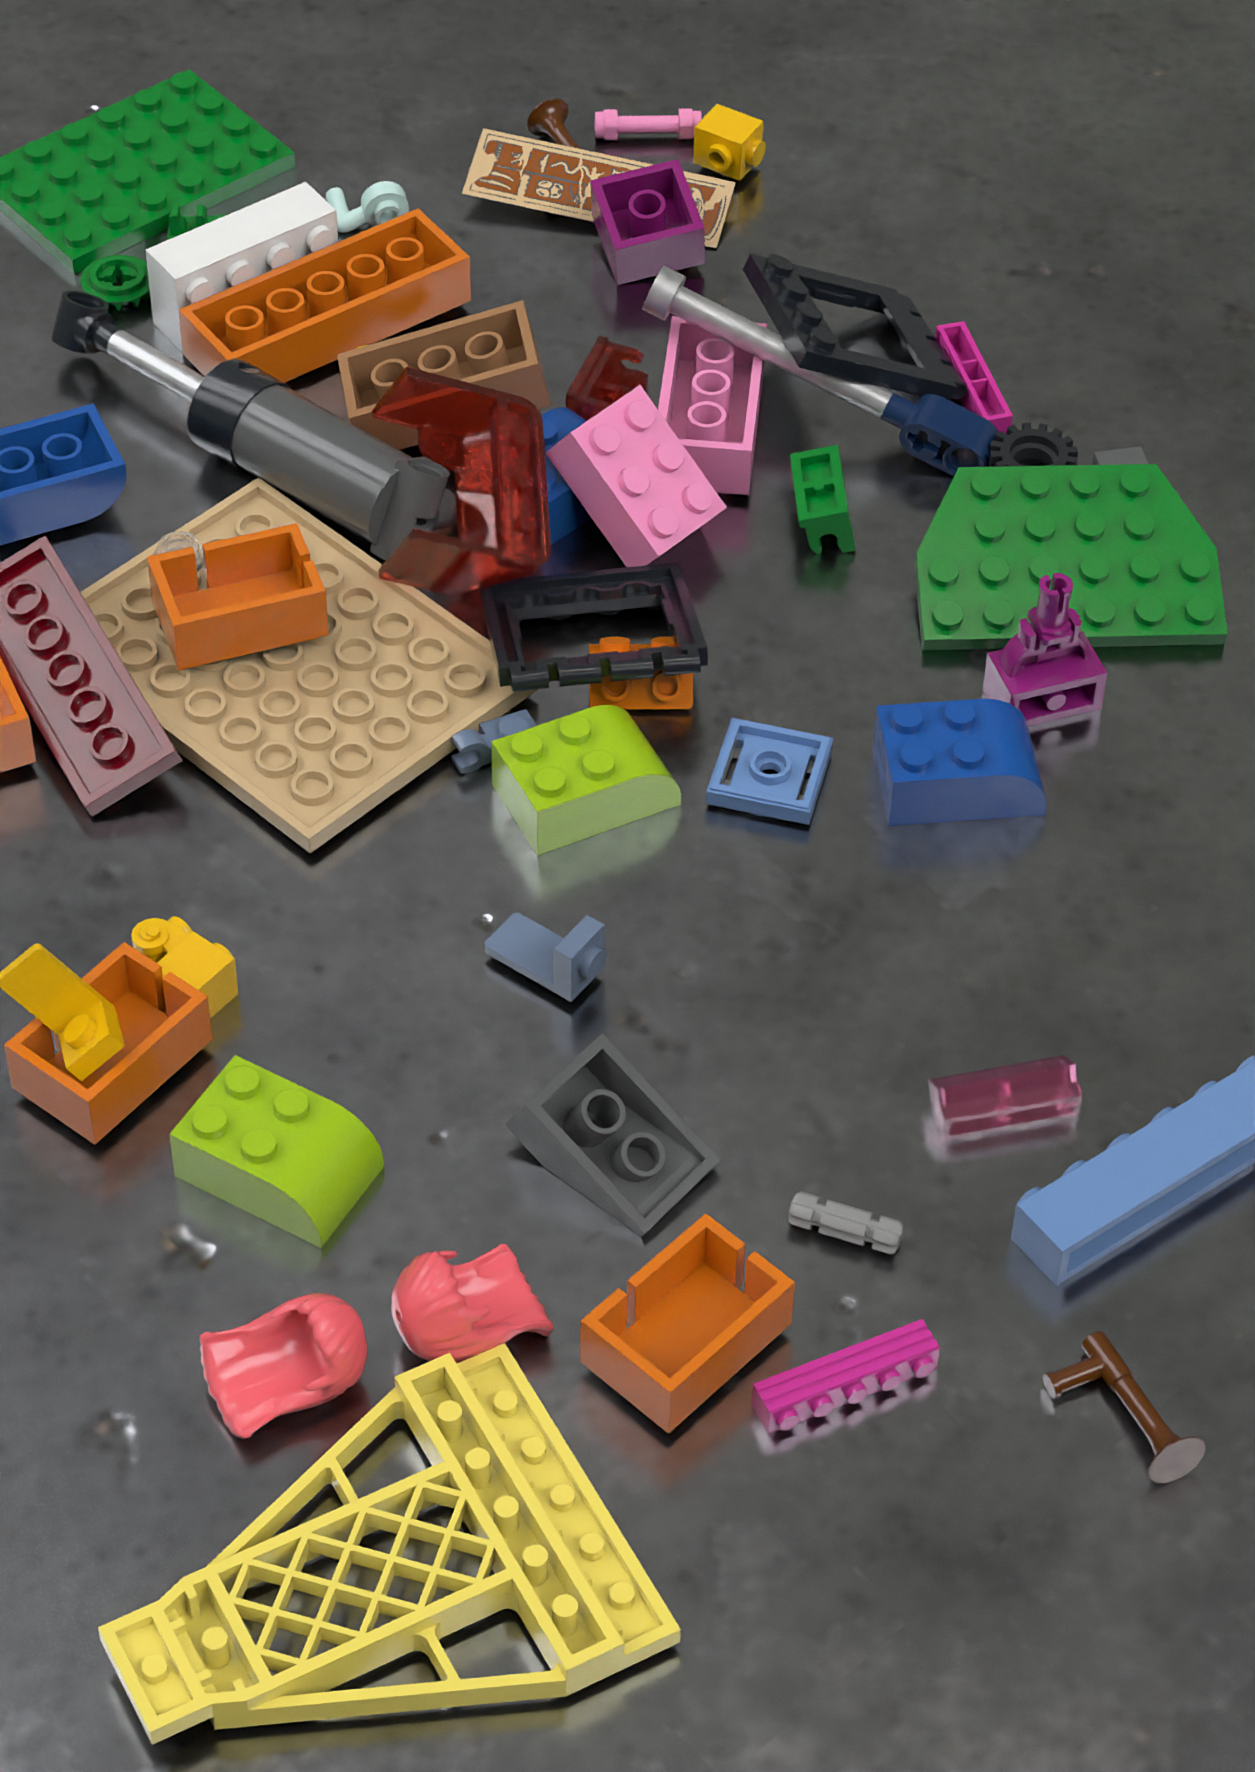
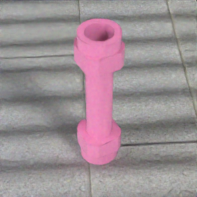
M604 109V112H595V139L617 141L618 134L678 133L679 140H692L694 138V127L702 120L701 111L679 109L678 115L617 116V109Z

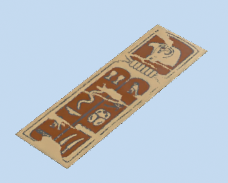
M483 128L462 194L594 222L592 217L590 180L653 164ZM683 171L705 228V246L717 248L736 182Z

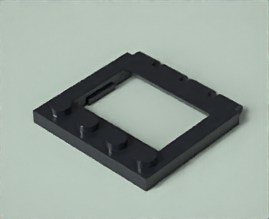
M749 254L743 271L799 368L918 396L935 394L950 401L951 399H961L966 395L967 387L910 297L898 294L897 290L792 264L788 259L779 255L771 254L767 258ZM812 298L851 308L857 307L886 314L918 366L842 349L837 337L832 333L824 320L823 313L817 308Z
M679 562L479 582L480 601L500 687L511 686L512 692L549 688V682L558 681L559 687L601 683L602 676H610L611 682L653 678L654 671L662 670L663 676L700 673L701 666L708 665L707 644ZM646 607L652 610L663 611L668 630L671 632L675 647L663 646L639 649V651L620 653L614 651L587 654V656L566 658L565 656L524 662L521 650L523 639L519 623L524 619L544 617L551 620H564L570 618L573 614L593 612L602 615H614L620 613L623 609Z

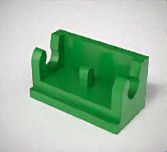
M838 445L790 454L800 528L805 527L811 550L820 554L822 550L820 538L826 534H833L837 536V544L842 553L856 551L847 486Z

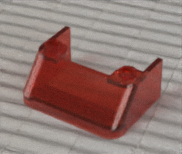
M406 366L372 409V418L417 429L418 445L423 456L438 463L447 470L455 471L458 539L413 529L378 570L379 579L447 595H459L536 573L551 555L543 419L539 410L531 401L518 395Z

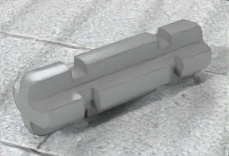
M802 1191L795 1194L788 1215V1221L792 1225L811 1230L813 1225L820 1227L818 1233L864 1246L866 1241L873 1243L871 1249L887 1254H895L899 1248L903 1236V1223L899 1220L881 1215L878 1221L872 1219L873 1213L829 1199L825 1205L819 1203V1196Z

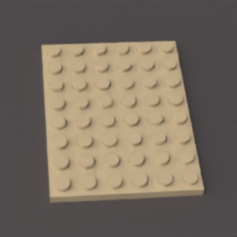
M259 477L81 591V594L176 750L309 853L316 850L455 750L457 747L452 740L453 735L468 729L479 733V723L501 717L538 690L512 692L511 686L500 687L491 644L488 639ZM297 523L310 552V561L313 560L326 590L329 636L178 671L152 603L147 557L193 547L196 559L198 589L200 591L207 589L202 544Z

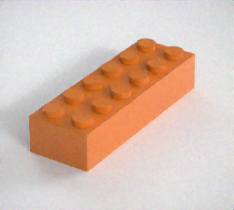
M417 208L179 309L183 355L204 377L220 363L236 358L251 363L285 383L337 360V354L357 349L360 346L374 344L471 301L470 256Z

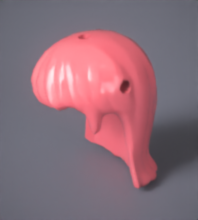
M500 1244L476 1259L460 1265H451L446 1261L454 1258L457 1255L456 1251L445 1250L420 1254L402 1271L392 1290L391 1313L399 1335L412 1353L428 1361L450 1353L455 1362H461L506 1343L521 1333L527 1331L535 1332L547 1337L554 1330L553 1322L548 1318L544 1305L539 1302L538 1296L531 1292V1286L527 1283L525 1275L520 1271L515 1254L506 1244Z
M311 1293L284 1302L243 1326L220 1332L206 1331L200 1335L201 1364L203 1366L204 1379L208 1383V1392L217 1402V1408L222 1414L226 1427L229 1428L234 1436L242 1439L250 1438L256 1430L277 1416L306 1410L343 1394L346 1389L353 1386L359 1380L367 1358V1342L360 1316L349 1303L327 1293Z

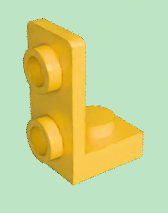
M36 943L0 972V988L58 1035L66 1069L80 1081L87 1078L125 1047L115 1006L41 944Z

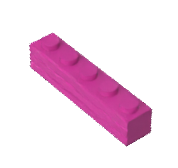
M965 322L936 326L935 338L967 387L966 395L959 399L963 408L989 420L997 428L998 432L1006 433L1007 427L1012 425L1013 415Z
M920 1319L753 1383L751 1405L768 1434L778 1430H789L796 1426L798 1422L814 1416H825L834 1408L847 1403H858L870 1394L881 1390L888 1391L894 1389L901 1382L914 1377L922 1378L929 1375L933 1370L937 1369L940 1347L924 1320Z

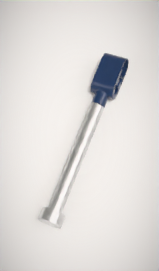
M663 266L657 275L643 305L644 311L664 321L672 313L901 429L899 440L902 447L909 454L952 476H955L959 467L987 466L992 440H995L996 434L999 433L989 420L939 395H923L918 398L916 403H913L883 387L799 368L782 337L777 333L683 286L686 277L666 266Z

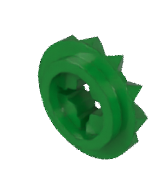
M129 255L103 257L89 264L81 274V290L102 298L109 306H115L118 311L124 305L138 307L140 299L150 298L147 262L140 258ZM117 278H121L122 286H114V283H117Z

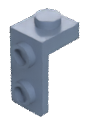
M516 912L485 941V953L572 1002L604 968L607 958V952L604 950L605 924L586 915L563 938Z

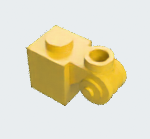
M172 916L167 921L160 918H150L141 921L133 928L131 934L133 948L161 965L163 977L171 972L208 996L210 1019L238 995L235 958L223 945L211 943L192 931L190 926L181 918Z

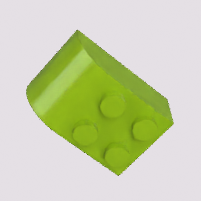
M599 705L491 741L492 785L537 856L681 805V792L678 784L630 714L618 706Z
M234 1055L169 1134L175 1177L319 1248L323 1247L384 1168V1158L379 1143L364 1123L350 1111L237 1055Z

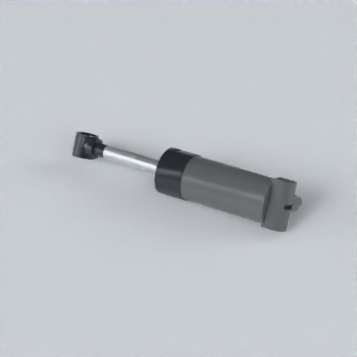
M68 290L63 292L51 336L55 344L64 349L83 354L103 351L188 400L191 404L189 406L187 426L189 436L197 446L241 471H247L257 478L259 477L267 484L372 544L370 552L383 560L403 568L416 569L421 567L432 530L452 527L457 522L459 516L470 514L473 511L474 502L472 498L468 495L455 496L450 490L446 489L450 473L443 466L425 456L417 458L408 456L293 391L288 384L245 360L233 358L224 361L204 377L118 328L114 318L107 313L108 303L102 298L81 291Z

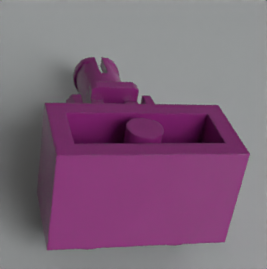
M1053 573L1052 582L1048 575L1040 578L1037 607H1033L1028 611L1027 617L1030 623L1027 618L1021 619L1018 633L1011 638L1005 648L987 653L983 683L984 693L988 699L1005 701L1018 708L1026 718L1028 726L1102 709L1107 671L1084 632L1081 631L1082 621L1080 615L1076 613V610L1069 608L1073 582L1062 573Z

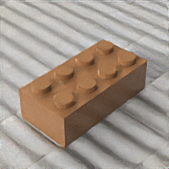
M523 300L337 354L350 423L398 450L552 406L538 344Z

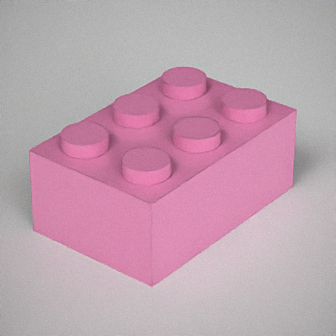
M641 385L570 432L546 452V455L626 567L648 565L727 508Z

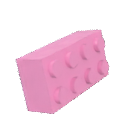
M672 316L658 411L716 492L749 495L765 360L678 316ZM757 323V324H759V325H761V326L767 328V324H766V323Z

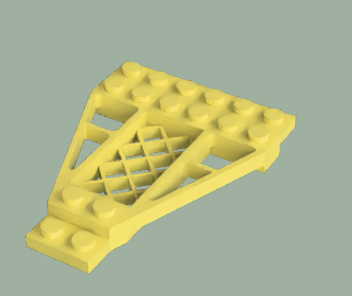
M505 1343L457 1364L451 1354L448 1353L395 1376V1387L206 1567L182 1577L158 1601L98 1627L100 1640L152 1745L207 1719H210L214 1729L217 1730L565 1697L680 1643L681 1629ZM398 1418L404 1419L432 1467L359 1499L342 1469L391 1422ZM327 1484H331L344 1506L272 1537ZM435 1504L454 1508L447 1528L416 1520L419 1511ZM463 1520L472 1535L459 1532ZM379 1529L397 1534L390 1554L359 1546L362 1537ZM409 1538L440 1546L433 1566L401 1558ZM452 1549L483 1557L476 1578L444 1569ZM321 1555L339 1560L332 1580L302 1573L304 1563ZM351 1564L382 1572L375 1592L344 1584ZM491 1569H492L495 1574L492 1575V1576H489V1575H490V1572H491ZM394 1575L425 1583L418 1604L387 1596ZM263 1581L281 1586L273 1607L242 1599L246 1589ZM437 1587L454 1591V1593L431 1603ZM293 1590L324 1598L316 1619L285 1611ZM336 1601L367 1610L359 1631L328 1623ZM503 1609H512L519 1614L551 1669L544 1672L460 1679L439 1640ZM379 1613L398 1618L374 1629ZM241 1618L265 1624L257 1645L253 1642ZM278 1628L308 1636L300 1659L269 1650ZM321 1640L339 1645L315 1656ZM412 1651L426 1653L442 1680L326 1692ZM268 1669L273 1670V1671H277V1672H280V1673L271 1676V1674H270V1672H269Z

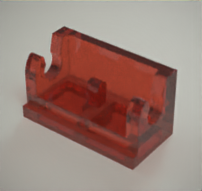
M599 336L566 393V408H569L588 421L637 386L641 385L645 390L648 385V374L637 369H629L622 363V360L640 363L644 355L635 348L609 342L608 337Z

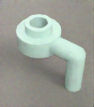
M390 181L378 182L367 188L361 197V206L351 211L348 209L342 189L335 187L329 189L326 193L327 202L336 209L337 229L340 233H348L367 223L375 227L409 212V204L403 188L399 184Z

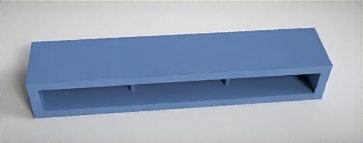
M1255 1055L1247 1058L1234 1073L1221 1081H1210L1204 1084L1195 1093L1193 1098L1178 1107H1167L1161 1110L1151 1120L1150 1124L1131 1135L1124 1133L1118 1136L1109 1144L1105 1151L1087 1162L1085 1160L1075 1162L1063 1173L1062 1177L1044 1188L1035 1187L1027 1191L1015 1206L1011 1240L1057 1286L1254 1164Z

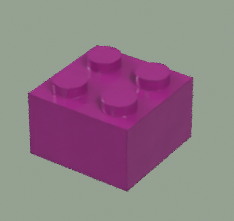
M679 159L590 180L592 217L617 285L656 276L663 266L676 271L705 264V228Z

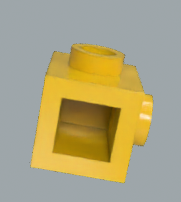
M716 104L694 127L693 163L740 181L753 166L757 167L764 157L766 142L763 141V120Z

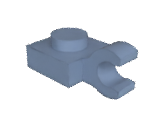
M525 709L479 723V733L471 729L460 731L452 736L454 744L460 751V753L452 755V761L460 773L473 772L484 765L492 763L491 741L537 725Z

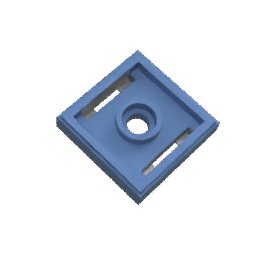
M731 718L706 791V804L748 812L756 816L773 817L809 825L832 754L833 738ZM732 758L738 759L732 779L726 780ZM771 769L777 771L778 773L766 774L762 771ZM806 773H811L805 794L800 795Z

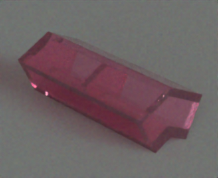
M1065 1055L928 1079L932 1115L942 1141L1078 1117L1083 1096L1077 1082L1076 1065Z

